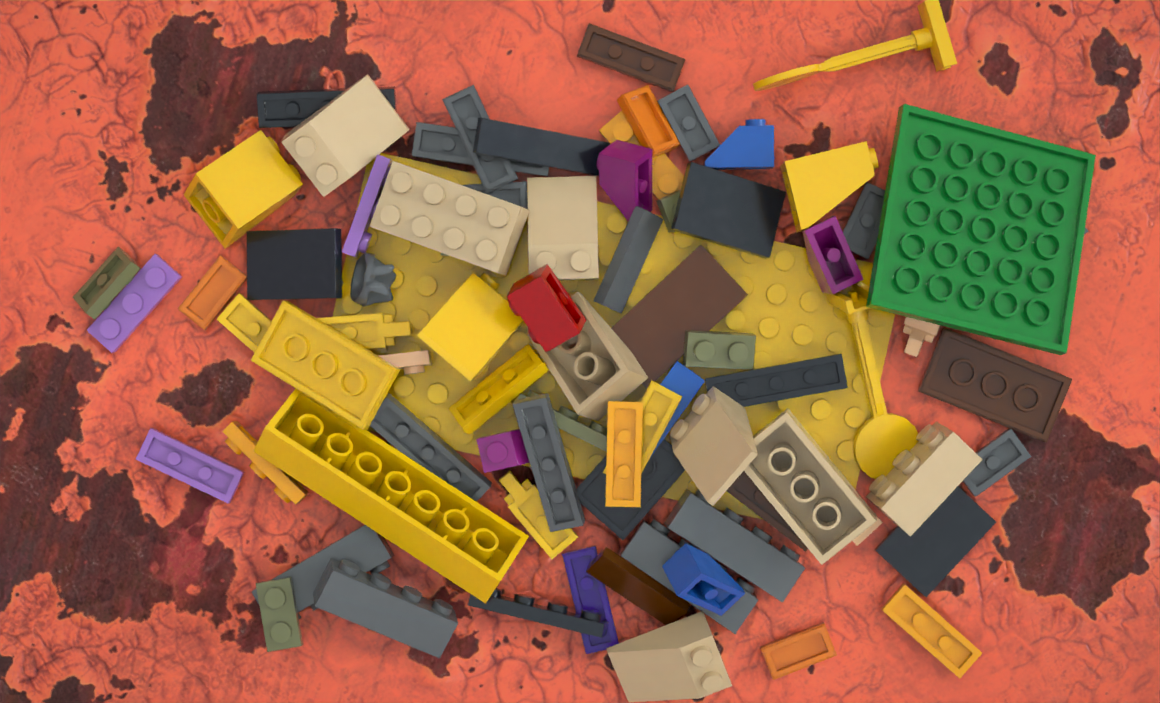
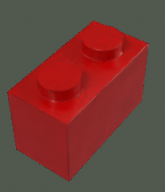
M548 264L515 282L507 294L508 304L512 312L516 316H521L528 326V333L531 339L536 344H540L545 352L578 335L586 322L585 317Z

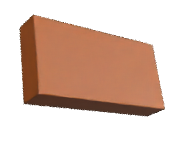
M649 85L622 94L617 99L641 146L652 149V158L672 151L680 145Z
M220 255L178 307V310L203 330H207L246 281L247 275Z
M824 622L760 647L773 680L837 656Z

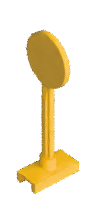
M925 0L917 6L923 28L911 31V35L831 57L821 64L808 65L767 77L753 83L754 90L762 91L779 87L820 72H835L912 49L920 51L930 48L936 72L949 69L952 65H956L957 61L939 0Z
M859 281L852 285L853 291H849L848 294H842L841 292L835 294L827 293L830 304L847 314L848 323L852 324L872 417L861 426L856 434L853 443L854 458L863 472L870 478L876 479L880 475L886 477L895 467L893 465L894 459L906 449L910 451L919 441L916 439L918 432L913 424L902 416L887 413L866 321L869 319L867 313L869 307H866L869 286Z

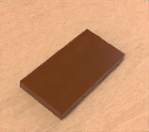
M700 245L611 329L633 353L648 376V379L642 383L648 388L651 380L656 381L684 355L686 330L710 331L748 294L713 256Z
M943 328L918 392L1047 443L1072 379Z

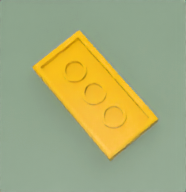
M285 300L282 301L251 359L255 364L362 430H368L400 371L399 368Z

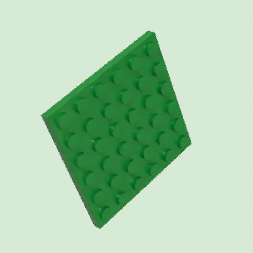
M901 105L898 110L866 307L1057 355L1066 354L1096 155L915 106Z

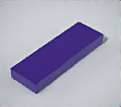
M596 545L562 553L576 614L581 615V610L594 611L602 614L601 620L609 621L607 634L602 638L581 633L586 654L603 651L608 647L619 644L605 584L586 572L589 563L598 555Z

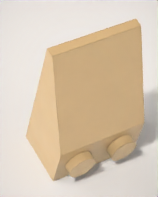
M367 74L287 132L281 143L322 196L325 197L376 158L377 154L382 153L409 131V128Z
M596 176L527 178L528 210H530L528 214L529 274L548 264L558 280L599 279Z
M576 292L571 298L586 319L578 335L548 352H545L540 344H536L529 334L527 336L576 413L599 421L608 413V401H622L646 381L648 376L629 348L581 293Z
M714 386L706 394H701L695 400L689 415L684 420L680 419L677 421L670 433L673 453L703 497L712 506L758 455L745 407Z
M703 611L606 648L628 702L699 699L732 686Z

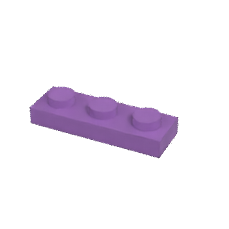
M377 154L342 253L358 258L360 252L366 253L372 238V234L367 231L393 161Z
M154 254L87 331L111 353H115L179 282L182 276L158 254Z
M150 428L136 457V460L228 504L231 503L245 473L154 428Z

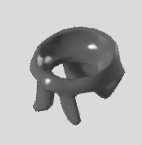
M364 253L357 260L353 272L350 290L352 301L363 307L374 303L392 301L393 295L390 286L396 279V274L393 272L394 266L392 264H383L375 258V254Z

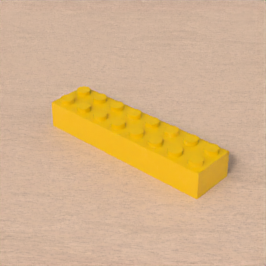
M296 388L266 425L253 450L257 455L485 604L529 537L371 432L362 430Z

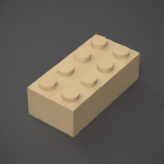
M393 161L370 227L493 272L507 275L530 210Z
M788 408L753 436L758 455L744 470L745 473L821 565L877 521V515Z

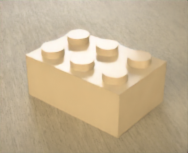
M938 422L925 426L916 437L919 442L910 451L906 449L894 459L893 465L895 467L886 477L884 475L877 477L869 487L871 492L866 496L882 513L909 536L913 535L983 460L958 435Z

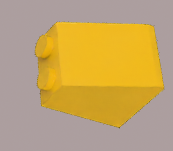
M260 130L197 172L185 191L184 196L226 249L246 234L247 231H250L294 197L303 184L297 169L293 165L287 164L280 155L277 143L271 137H266L262 130Z
M867 141L784 161L780 166L796 233L809 228L875 176L874 170L879 168L875 149H868Z
M473 272L417 335L470 381H474L524 322L521 316H516L512 312L508 304V298L505 299L496 291L500 285L485 272L480 277Z

